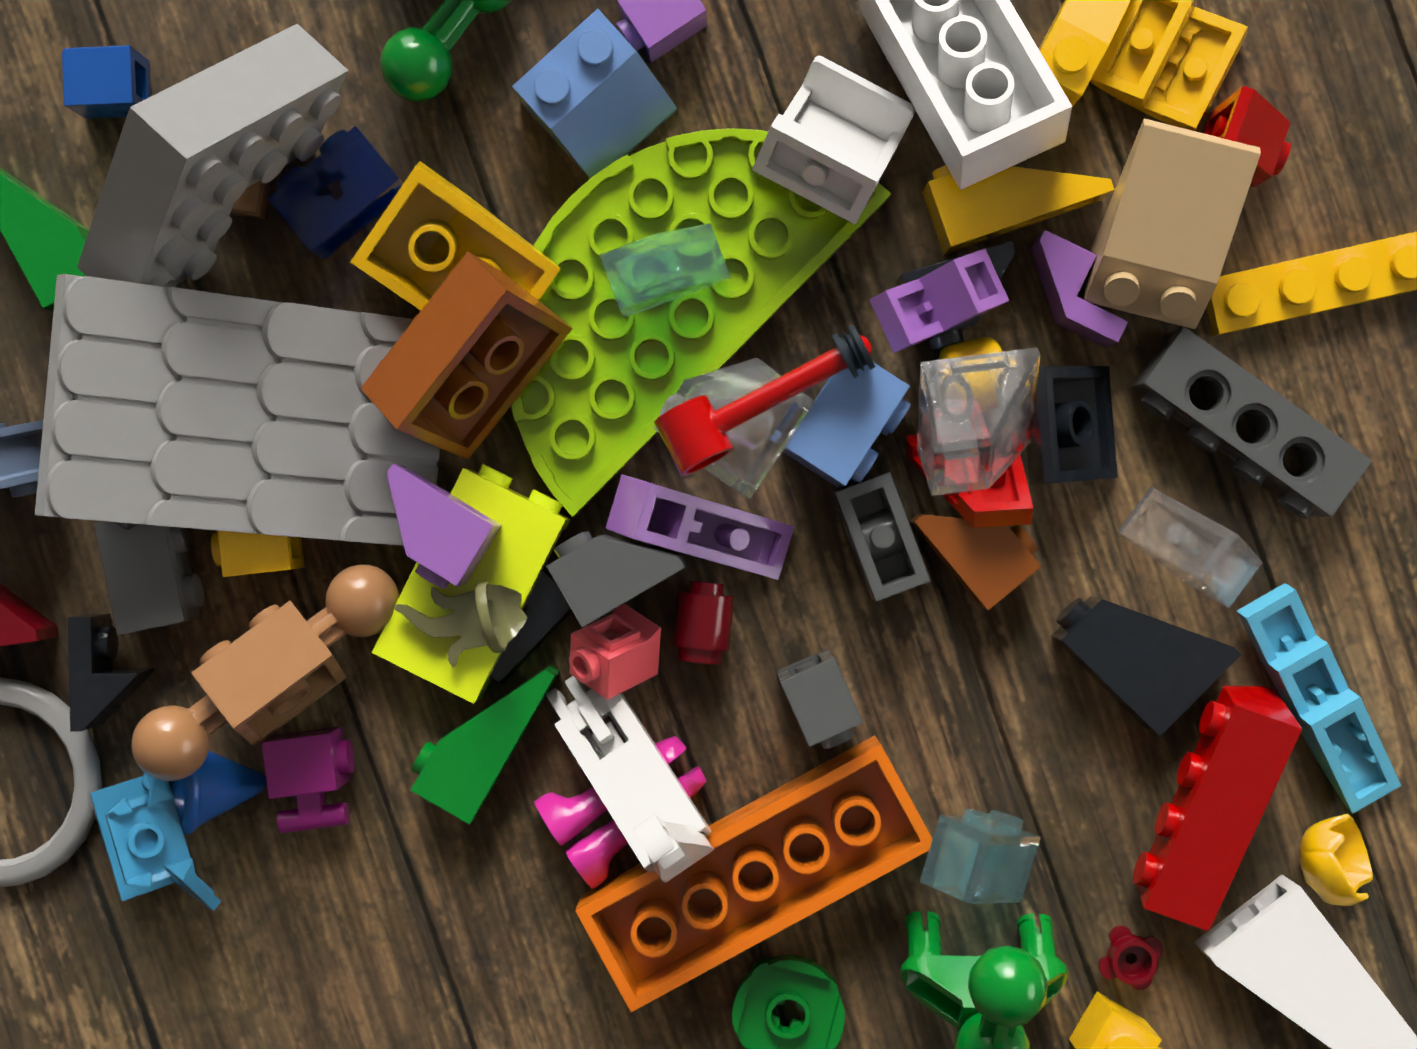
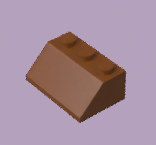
M467 251L360 389L397 430L468 460L573 328L502 271Z

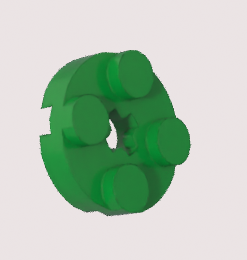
M788 954L764 957L757 960L751 970L740 980L732 1001V1025L740 1043L746 1049H835L841 1039L845 1024L843 1001L835 978L815 961L802 956ZM785 1000L796 1001V1008L804 1012L802 1019L793 1018L789 1027L780 1025L779 1015L772 1012L776 1005H783Z

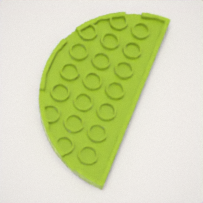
M727 128L701 130L666 138L665 142L645 148L631 156L627 154L592 176L568 198L550 219L535 242L534 247L561 267V270L539 301L573 329L511 407L515 422H517L524 445L536 471L553 496L562 503V506L572 517H575L659 432L654 421L668 410L690 400L890 198L891 193L878 182L855 225L752 170L768 131Z

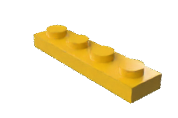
M1417 232L1220 276L1217 286L1206 306L1212 335L1218 336L1416 291Z

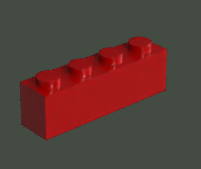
M1223 686L1217 701H1210L1206 705L1199 724V732L1202 734L1194 753L1187 752L1184 755L1177 772V784L1179 787L1172 802H1165L1160 808L1155 822V834L1157 836L1149 853L1144 851L1140 854L1134 868L1133 883L1136 884L1144 909L1210 931L1302 731V727L1275 689L1266 686Z

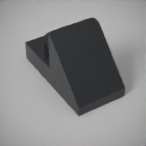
M85 614L68 617L70 732H81L102 725L154 672V668L112 669V660L116 658L118 653L119 639L116 628L111 626V614Z

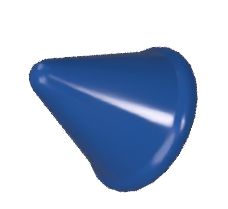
M209 750L203 765L195 773L184 779L172 781L173 800L183 834H192L199 826L261 793L267 787L266 776Z

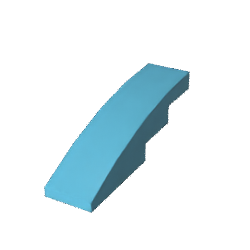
M1284 583L1237 610L1236 612L1280 697L1302 727V736L1347 810L1353 814L1401 786L1361 697L1349 689L1329 644L1317 636L1296 589Z

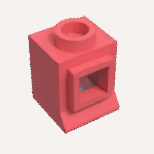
M623 603L611 615L571 633L569 673L608 700L658 675L661 627Z

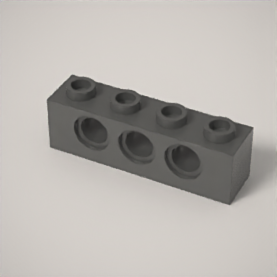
M1186 327L1168 334L1131 386V388L1143 396L1139 402L1145 409L1163 420L1168 421L1171 416L1189 428L1185 435L1190 441L1213 454L1217 449L1235 461L1231 467L1235 473L1256 486H1261L1265 482L1281 494L1277 501L1285 509L1303 519H1308L1310 515L1312 517H1332L1373 461ZM1195 380L1202 381L1210 390V402L1204 410L1195 407L1189 397L1190 387ZM1242 413L1250 415L1256 424V434L1249 443L1244 442L1236 431V423ZM1289 446L1295 447L1302 458L1301 468L1294 476L1289 474L1283 465V455Z

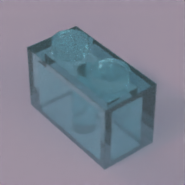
M965 808L963 816L940 815L920 882L969 904L1021 902L1041 837L1021 830L1024 821L1020 818L995 810H991L990 814Z

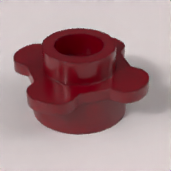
M1123 925L1114 927L1108 935L1111 942L1108 952L1098 962L1100 973L1108 980L1119 978L1122 982L1131 985L1135 990L1148 988L1152 983V977L1157 971L1158 958L1163 954L1161 942L1154 936L1143 938L1134 935L1128 927ZM1134 953L1135 960L1131 963L1126 962V955Z

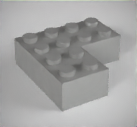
M295 24L131 106L77 268L86 276L162 287H176L177 284L188 277L192 280L201 278L211 269L217 259L214 250L218 240L231 226L232 218L229 217L234 202L243 194L245 189L259 180L262 183L270 182L282 171L285 165L297 158L300 161H305L320 148L324 141V135L321 134L326 120L333 115L341 104L342 96L339 94V91L349 70L300 25Z

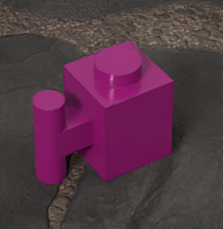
M342 726L280 734L261 742L269 799L296 796L297 809L282 810L277 813V826L281 834L349 824L350 812L347 802L326 805L324 792L338 790L349 782L348 774L354 772L355 757L353 746L349 739L344 740Z

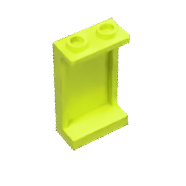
M482 464L479 472L463 468L451 494L502 526L466 584L455 586L449 582L446 589L440 588L415 572L419 566V563L416 562L395 605L406 604L428 617H443L453 613L454 609H444L436 605L431 597L432 587H435L446 596L453 597L474 591L478 584L489 582L493 585H501L521 593L522 601L520 608L523 610L561 532L567 528L571 519L559 513L562 503L544 493L533 489L528 498L510 489L509 486L513 478L485 464ZM393 610L390 620L385 625L372 651L373 654L473 704L483 698L492 680L490 675L502 652L494 653L488 645L466 649L459 655L457 663L453 668L448 661V651L454 642L461 639V636L431 637L419 630L396 610Z

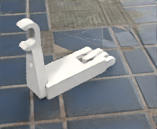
M571 676L565 680V683L574 696V701L567 704L565 697L556 687L546 693V696L561 718L554 725L644 869L651 873L656 871L660 879L666 883L714 850L706 838L712 831L624 695L620 693L606 700L592 689L586 692L581 683L574 676ZM610 716V718L618 728L619 732L625 739L626 743L624 742V740L622 739L614 725L611 722L605 724L603 719Z

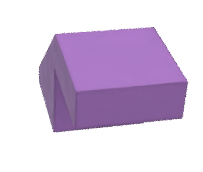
M1044 230L1034 239L1030 251L1055 324L1105 348L1118 343L1128 321L1077 297L1097 255Z
M982 249L954 259L919 279L886 290L869 301L893 352L896 353L1008 302L1009 298L986 249Z

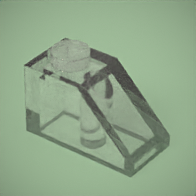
M1150 487L1118 530L1124 538L1182 581L1227 608H1230L1263 563L1238 534L1153 487Z

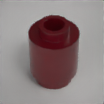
M690 581L689 591H678L673 645L679 646L678 660L704 664L723 663V652L730 648L734 596L723 594L724 584Z

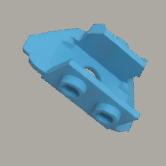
M144 772L143 776L89 793L121 901L175 883L209 910L214 911L221 900L214 895L215 891L195 873L193 859L188 851L169 781L155 779Z

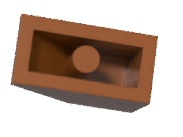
M917 514L909 521L978 606L983 609H991L1042 567L1032 555L1038 550L1037 545L1019 525L1012 526L1011 528L1008 526L973 528L964 518Z

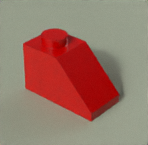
M1246 86L1240 87L1209 113L1202 132L1260 148L1261 155L1250 187L1253 188L1271 178L1272 175L1277 176L1282 171L1291 149V143L1285 141L1291 122L1255 89Z

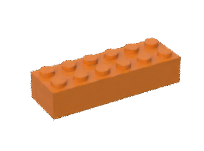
M874 735L709 825L708 827L712 832L706 838L714 850L668 882H663L656 871L651 873L639 863L604 882L594 890L592 889L582 894L575 912L630 1012H633L935 848L936 844L882 745Z

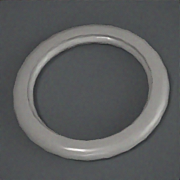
M0 677V705L23 709L39 717L49 725L67 749L73 766L74 776L71 807L63 824L51 839L33 852L12 859H0V887L20 886L45 877L71 858L86 840L96 819L89 793L102 789L100 760L88 730L70 732V707L53 693L30 682Z

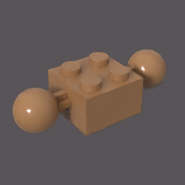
M354 565L344 569L334 577L326 593V607L308 621L304 619L291 601H288L282 607L278 605L269 606L258 613L250 621L249 627L251 629L232 643L229 640H225L210 648L200 659L202 665L191 672L207 693L205 697L190 708L176 705L159 707L146 714L139 721L134 730L131 743L133 757L137 765L147 775L158 780L176 781L184 779L195 773L203 765L210 748V735L228 722L252 746H257L347 678L328 647L346 634L354 637H370L383 631L393 614L394 605L399 598V591L393 579L378 567Z

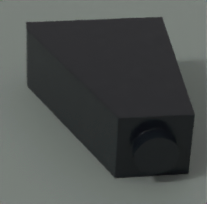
M1092 596L1085 602L1081 598H1077L1070 603L1057 617L1056 622L1060 627L1051 635L1145 729L1158 736H1161L1241 656L1230 645Z

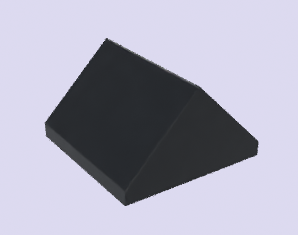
M1042 366L1022 373L1021 384L1029 485L1118 478L1109 366Z

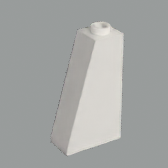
M1284 875L1279 876L1194 942L1198 949L1217 967L1331 1049H1417V1036L1304 890Z

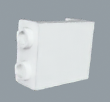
M816 56L801 88L783 115L778 114L772 123L752 170L856 225L916 110L910 102L822 56Z

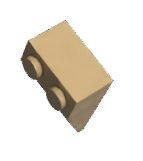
M1143 119L1090 252L1097 256L1085 278L1084 300L1104 307L1196 329L1217 286L1261 155L1260 148Z

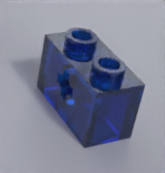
M354 126L348 132L340 130L331 135L321 145L319 149L321 155L305 168L297 166L285 173L276 183L278 190L267 198L310 252L323 260L328 258L385 211L404 183L357 126ZM335 180L341 183L340 188L344 192L341 198L337 200L332 197L333 193L328 187Z

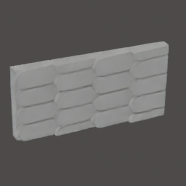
M57 275L35 515L404 546L387 472L392 464L405 465L437 485V461H439L440 448L397 430L360 388L409 327L413 319L289 302H275L176 287H162L91 276Z

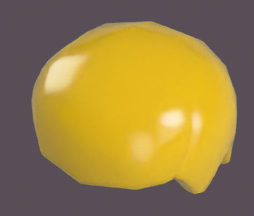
M1343 814L1322 820L1309 827L1302 837L1299 850V863L1306 883L1324 902L1331 905L1351 906L1369 898L1368 893H1356V891L1361 886L1372 881L1373 872L1361 832L1354 819L1348 814Z

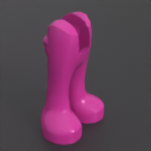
M677 736L666 738L655 744L668 765L687 749ZM700 766L677 777L690 799L707 782ZM594 787L571 798L550 792L534 801L542 819L561 846L577 836L586 826L608 811ZM613 819L594 830L590 835L573 842L565 848V852L580 876L594 890L608 878L612 858L629 843Z

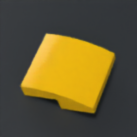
M1131 0L1109 47L1091 78V83L1118 100L1164 123L1198 132L1247 36L1248 26L1195 7V0Z

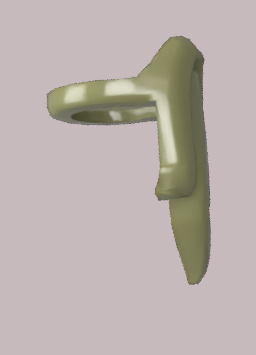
M489 582L480 583L474 591L453 597L446 596L435 587H432L431 597L434 603L444 609H454L453 613L443 617H428L406 604L394 605V610L400 612L419 630L431 637L461 636V639L454 642L448 651V661L453 668L457 663L459 655L466 649L488 645L494 653L504 652L508 642L518 634L528 619L525 612L520 608L522 601L521 593L501 585H493Z

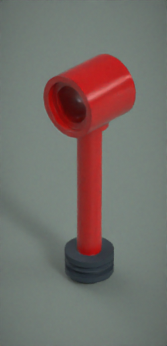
M851 325L848 327L849 334L843 331L844 336L841 338L838 333L832 335L837 347L718 410L714 409L707 395H702L685 401L659 416L654 423L680 475L686 476L697 472L730 454L734 447L727 432L847 368H849L854 378L859 376L857 370L861 368L864 371V366L868 365L870 370L875 368L870 357L873 348L868 338L859 335L855 326Z

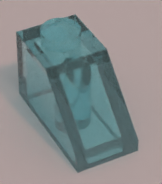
M711 223L654 234L600 254L617 304L624 318L731 278Z

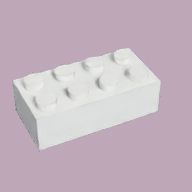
M859 0V10L960 190L1066 141L1072 105L1010 0Z

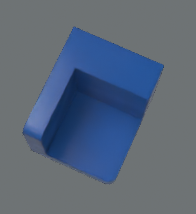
M132 46L65 48L62 51L64 106L83 118L127 117L131 106L151 97L149 60Z

